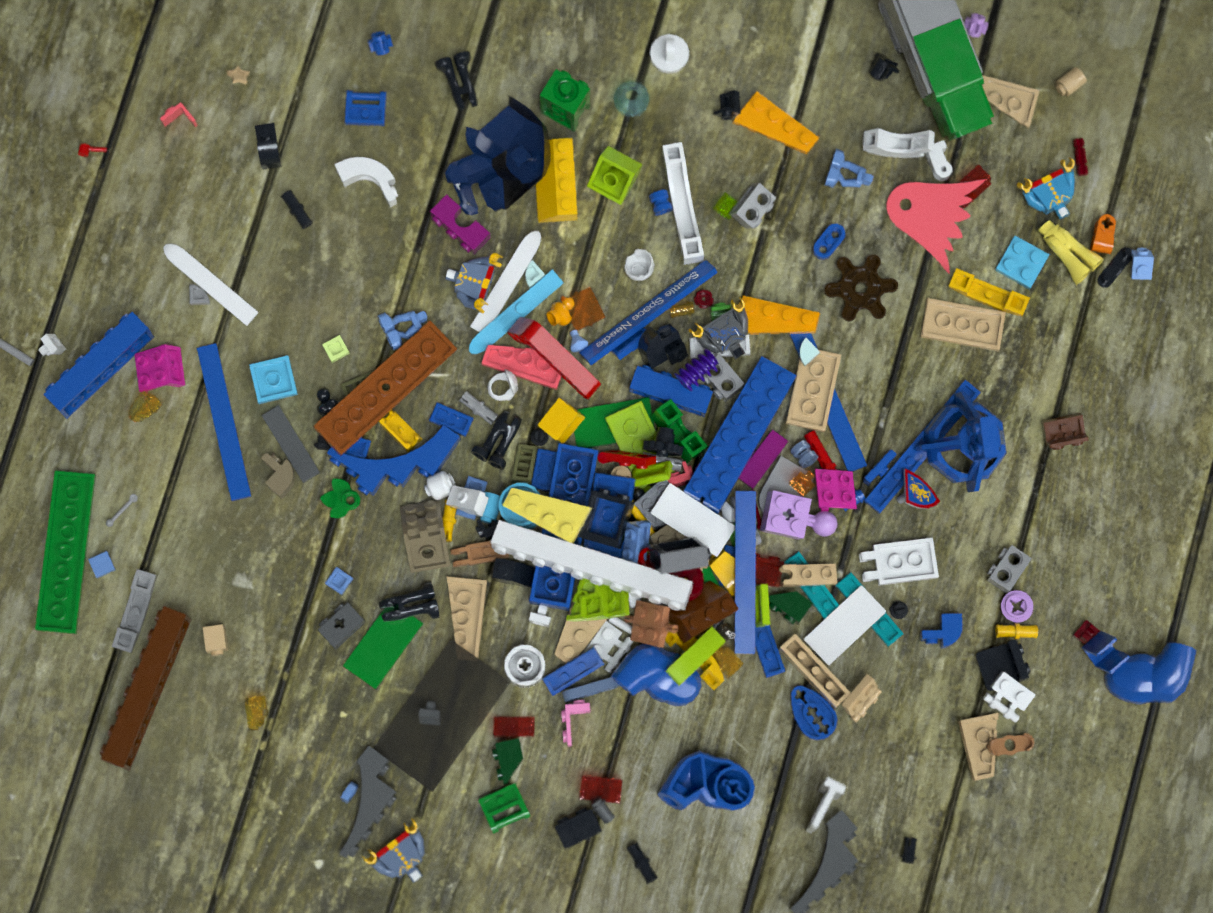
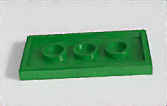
M649 397L577 409V411L585 416V419L574 431L576 446L590 449L617 444L605 418L642 401L654 426V421L650 417L652 410Z
M394 607L383 609L343 665L344 668L375 690H377L423 626V623L414 616L397 621L384 622L382 615L393 612Z

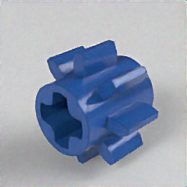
M384 31L373 33L371 40H368L370 51H375L376 55L387 54L390 52L389 47L393 46L390 35H386Z

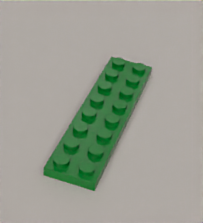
M65 471L54 472L35 624L36 631L77 635L96 480L95 474Z

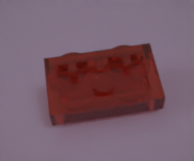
M756 553V584H768L769 587L779 588L782 575L779 568L784 565V562L774 556H768V559L761 558L760 554Z

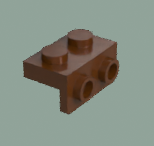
M1081 413L1042 421L1045 444L1053 450L1063 449L1064 446L1070 444L1072 446H1079L1083 442L1089 441L1088 436L1085 434L1084 420Z

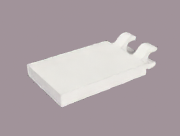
M933 538L876 544L872 546L873 551L861 552L859 554L860 562L874 560L876 571L863 572V582L878 580V586L936 579L939 577Z

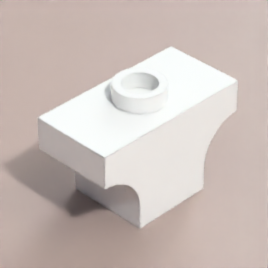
M452 486L446 505L468 514L482 517L489 498L482 491Z

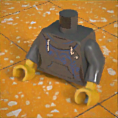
M739 297L740 303L738 305H735L734 301L731 300L734 309L729 310L703 328L695 323L697 326L695 332L689 329V332L696 337L703 348L714 353L720 352L721 354L730 350L735 359L745 354L739 343L746 339L748 317L744 308L745 303L741 297Z

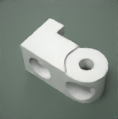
M944 140L934 143L933 151L925 153L933 176L938 181L947 180L952 173V166L946 161L943 153L947 148Z

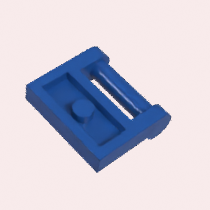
M347 90L345 125L385 126L386 91H380V93H359ZM353 100L379 101V105L353 104Z

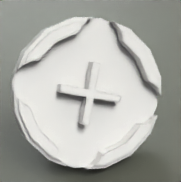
M663 35L656 39L651 46V62L663 73H676L688 62V46L677 35Z

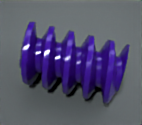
M704 349V355L700 353L697 355L698 360L693 358L691 360L692 365L686 363V370L680 368L678 370L679 375L674 373L683 387L691 392L693 391L692 384L697 387L699 386L698 379L705 382L704 374L711 377V369L718 372L716 365H719V363L708 349Z

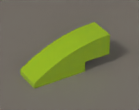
M711 627L665 672L680 686L726 642L725 639Z

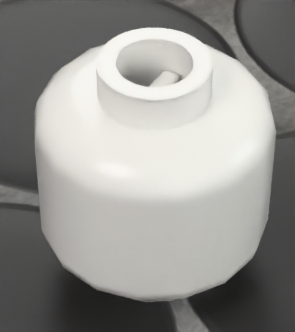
M441 471L433 476H429L427 478V485L424 488L429 497L432 496L435 500H440L448 497L452 486H456L450 473L447 474L445 471Z

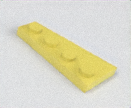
M511 488L502 505L569 543L575 542L592 510L590 507Z

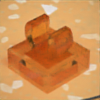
M810 470L806 474L799 472L789 484L804 497L815 486L811 481L815 475Z

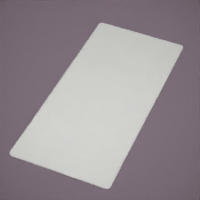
M671 483L668 484L651 511V514L687 538L695 537L709 548L710 553L716 557L720 554L735 530L733 524Z
M860 586L807 635L804 640L827 665H830L885 614L886 610L863 586Z

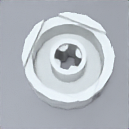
M530 645L514 647L505 659L506 675L513 685L520 688H529L537 685L542 681L545 674L543 655ZM523 662H527V665H531V667H528L527 671H524L523 668H519L523 665Z

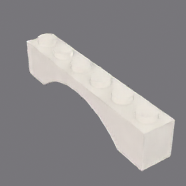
M682 142L663 145L662 156L683 263L686 265L703 262L704 252L695 218Z

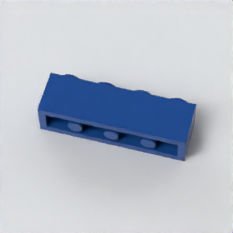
M642 365V367L637 366L629 388L631 393L645 398L649 397V399L663 404L672 399L679 409L704 418L713 395V391L708 386L699 384L698 387L692 384L693 391L691 392L684 388L678 379L672 378L670 373L663 371L658 373L646 365Z

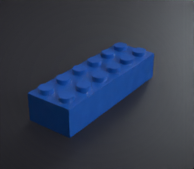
M133 312L125 314L115 328H110L100 342L96 341L85 356L81 355L71 369H66L56 383H51L45 389L46 392L43 395L66 419L154 338L150 329Z

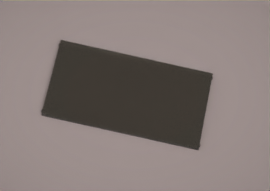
M450 640L373 749L428 788L429 791L433 792L511 682L458 645L454 640ZM427 701L436 702V710H440L441 713L440 725L420 724L419 710L426 709Z

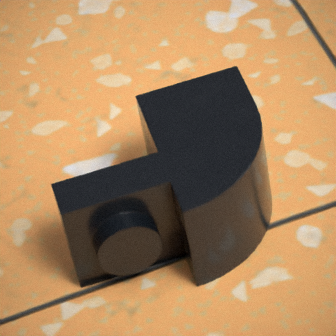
M275 123L255 125L257 148L262 170L282 167Z
M670 324L660 327L657 331L651 327L647 328L641 335L638 343L642 361L651 369L667 361L668 357L664 346L680 338L678 330Z

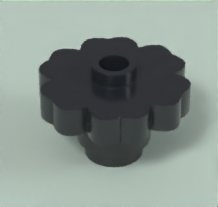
M658 427V431L655 432L654 441H643L642 450L656 453V456L668 457L682 456L684 447L674 444V429Z

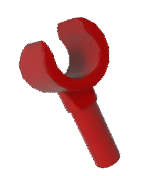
M81 144L78 155L88 157L89 152H107V147H91L88 144Z

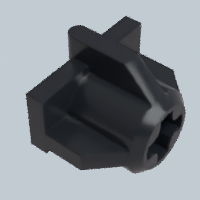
M877 52L871 62L869 74L874 79L883 81L888 79L893 72L898 74L900 70L897 68L898 63L889 60L885 55Z

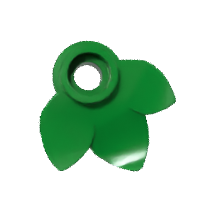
M332 479L333 491H329L320 497L325 506L332 508L330 512L331 518H343L349 510H355L360 505L359 494L351 490L349 483L342 479ZM350 497L354 498L352 504L347 503V499Z

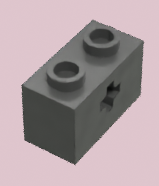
M348 602L345 605L343 603L334 610L335 614L330 619L327 617L319 624V633L335 650L366 623ZM345 621L343 623L345 627L343 629H341L340 627L337 628L336 622Z

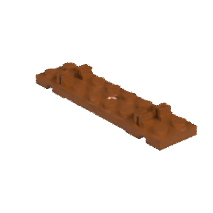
M431 321L427 322L414 336L406 341L374 372L332 408L327 415L321 418L313 428L342 456L457 351V348ZM387 384L389 385L390 389L388 391H384L382 389V385Z

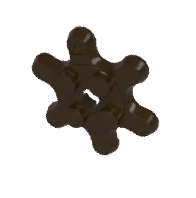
M868 256L866 263L861 267L854 266L847 257L838 259L837 268L842 273V279L838 283L827 284L824 292L829 298L840 297L845 301V308L842 311V318L845 321H853L858 311L862 309L869 310L876 319L885 317L886 309L881 304V296L885 293L897 291L898 282L893 278L882 279L879 277L877 272L881 264L879 256ZM863 284L866 286L867 291L865 293L856 292V286Z

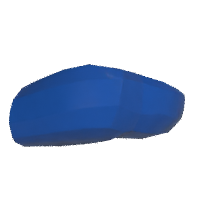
M1167 643L1156 657L1147 653L1133 654L1112 674L1105 672V686L1116 698L1128 703L1139 705L1152 702L1172 703L1186 690L1191 677L1196 650L1184 644Z
M648 644L636 646L625 656L611 675V678L632 696L645 690L651 698L675 707L685 706L693 702L701 689V677L697 670L680 686L665 672L681 656L680 654Z

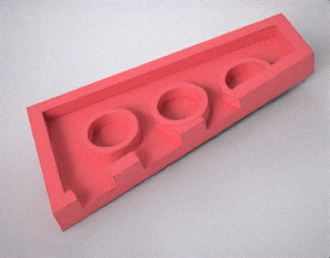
M488 345L481 362L483 366L504 373L505 369L509 370L516 377L557 390L561 380V376L532 348L521 349Z

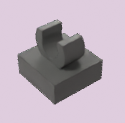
M427 701L426 709L419 710L420 724H441L440 710H436V702Z

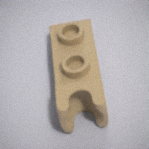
M836 564L782 565L779 568L781 573L789 575V579L784 580L780 584L781 587L837 584Z

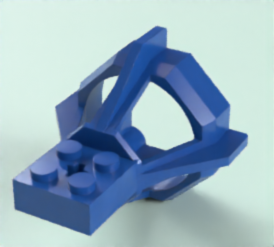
M960 392L955 394L956 405L942 407L924 431L926 444L915 447L916 451L927 450L928 464L952 483L966 482L967 492L969 493L979 491L981 480L990 477L1007 454L1003 422L979 402L972 403L967 392ZM960 411L967 421L958 432V435L939 438L945 421L951 415ZM960 449L964 455L973 461L968 474L959 472L949 466L941 452ZM995 458L991 466L984 470L988 461Z

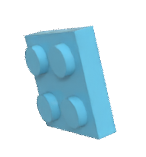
M1014 236L995 271L1030 290L1050 254Z
M288 355L249 365L259 404L298 395Z

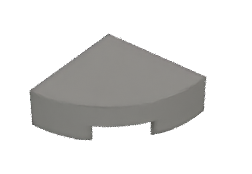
M189 284L190 305H210L207 293L199 286Z

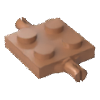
M636 600L634 615L629 614L625 618L630 619H624L625 622L633 624L630 640L656 647H664L667 633L675 634L678 631L675 630L678 629L677 625L669 624L670 608L660 604Z

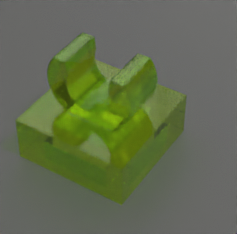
M724 193L713 210L730 221L732 216L729 213L738 201Z

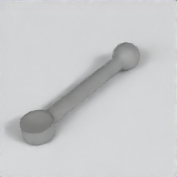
M130 495V500L111 519L106 521L108 527L113 526L114 521L132 502H137V495Z

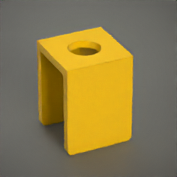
M558 398L539 422L538 426L553 439L565 444L585 419V416L567 401Z

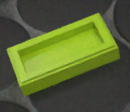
M665 461L649 465L647 469L634 468L631 478L636 479L635 487L670 480L673 465L671 461Z
M768 584L756 586V627L770 625Z

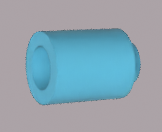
M483 492L489 500L483 516L478 517H480L481 522L490 524L497 519L500 496Z

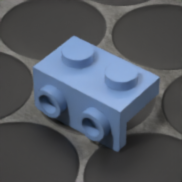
M647 520L627 522L622 552L623 560L638 564L640 551L648 547L651 522ZM647 552L644 554L645 561L647 559Z

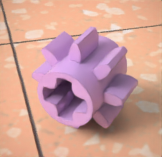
M973 13L971 18L966 17L964 24L970 36L980 37L981 33L986 34L989 23L985 22L986 18L983 15Z

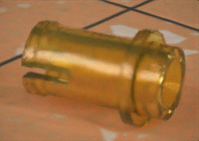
M687 301V303L670 307L671 318L695 314L693 302Z

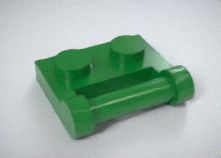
M516 783L478 800L493 834L499 832L498 829L522 818L527 819L531 817ZM519 805L520 811L496 822L494 821L493 816Z

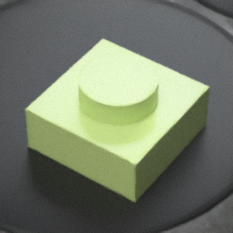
M340 335L322 344L332 363L350 354Z

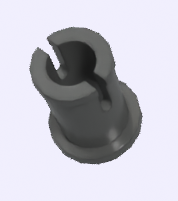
M598 797L591 802L592 811L599 815L604 824H608L615 818V815L606 806L604 799Z

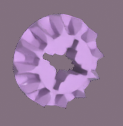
M1015 590L1003 597L1001 613H1003L1007 620L1018 623L1024 622L1031 616L1033 602L1028 594ZM1022 600L1020 605L1022 611L1017 610L1012 613L1014 607L1012 603L1016 604Z

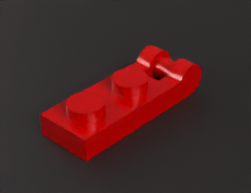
M609 450L600 452L598 454V461L601 464L619 462L620 466H631L633 464L638 469H647L649 465L656 464V456Z

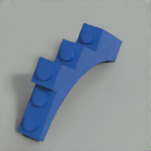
M443 425L435 436L423 446L395 458L372 460L354 457L345 453L340 456L332 447L327 454L332 464L337 467L342 465L346 468L345 472L353 478L358 476V479L355 481L356 485L359 486L357 490L366 496L368 494L374 496L386 477L389 478L387 481L396 487L400 485L404 488L417 468L419 469L418 473L425 478L438 473L461 441V438Z

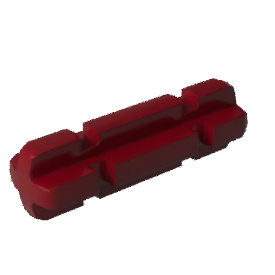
M1083 138L1073 140L1078 176H1086L1089 173L1088 166H1086L1087 158L1086 150L1083 148L1085 146Z

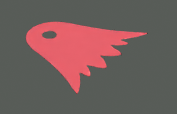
M985 180L955 184L904 183L891 192L887 201L888 215L899 229L922 245L950 274L945 249L953 251V247L947 238H963L959 227L954 222L966 220L970 217V214L962 209L960 205L971 202L972 199L965 197V195L975 190ZM903 199L911 201L912 206L909 210L901 209L900 202Z

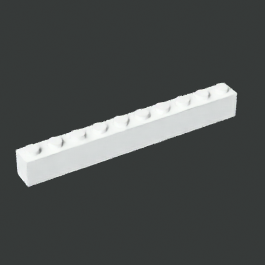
M500 520L491 540L492 549L498 554L505 555L507 553L520 561L526 559L539 567L548 566L557 573L566 572L576 579L585 578L599 586L604 584L617 592L623 590L636 598H648L654 604H666L673 610H685L693 589L692 581L667 573L661 574L657 570Z

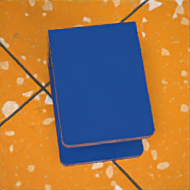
M1100 631L1082 647L1094 666L1109 674H1112L1130 658L1128 654L1113 647L1112 644L1117 641V638L1103 631Z

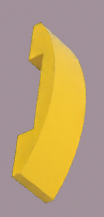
M956 268L949 284L951 289L986 306L1023 316L1030 297L1015 291H1006L974 278L975 275Z
M668 632L665 638V642L670 647L676 643L684 652L698 640L694 637L683 644L677 633ZM711 655L700 666L704 671L700 677L715 690L725 680L718 663Z

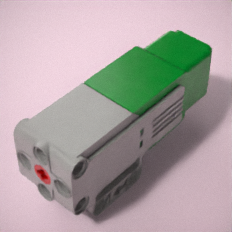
M878 1L880 12L895 50L898 54H904L919 95L923 98L926 106L931 108L942 138L947 136L948 140L951 141L993 124L991 118L994 117V114L982 86L984 85L983 71L956 1Z

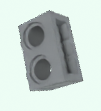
M752 183L729 214L744 228H756L762 222V216L765 212H769L774 206L773 202L776 197L762 184ZM759 194L762 196L761 204L757 201ZM747 210H749L751 213V217L749 220L746 218Z
M718 354L715 358L719 363L716 367L720 373L717 376L712 375L711 377L704 374V383L712 386L714 389L713 393L719 400L723 399L724 402H727L744 388V382L723 357ZM730 383L732 389L725 391L722 389V384Z
M1013 545L1008 549L1004 548L998 556L1001 559L998 565L993 564L987 573L990 575L987 581L1006 594L1010 592L1032 559ZM1011 555L1017 557L1018 564L1012 565L1008 557ZM1004 572L1007 575V580L1000 581L997 573Z

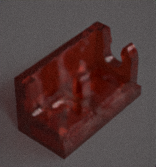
M979 164L958 182L965 183L985 180L979 187L965 195V197L971 198L972 201L960 205L962 209L968 207L992 184L990 182L992 180L991 177Z
M494 717L493 737L535 738V718Z
M582 776L579 800L593 801L600 797L606 803L620 804L623 780Z

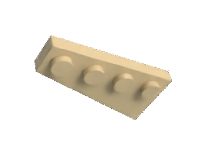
M447 577L457 659L478 662L487 580Z

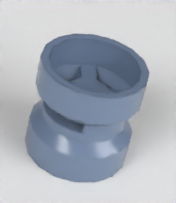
M806 440L797 443L790 451L793 457L799 460L798 463L802 468L811 466L818 459V455L810 449V445Z

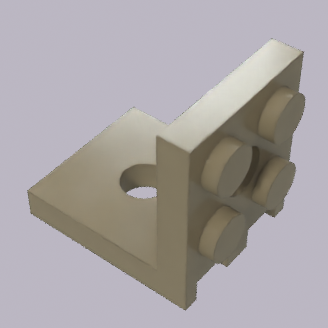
M429 500L423 503L400 506L403 536L410 572L414 573L451 566L440 500ZM424 549L433 550L429 554H425L422 552Z

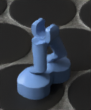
M836 149L824 185L833 188L839 180L842 187H861L862 184L869 186L873 181V175L865 173V168L845 161L844 151ZM842 167L849 169L857 174V178L845 180L840 169Z
M415 311L396 315L393 319L386 313L377 316L393 351L402 346L401 337L410 339L421 329V324L427 321V315L424 311L417 314ZM400 322H412V326L406 332L395 329V325Z

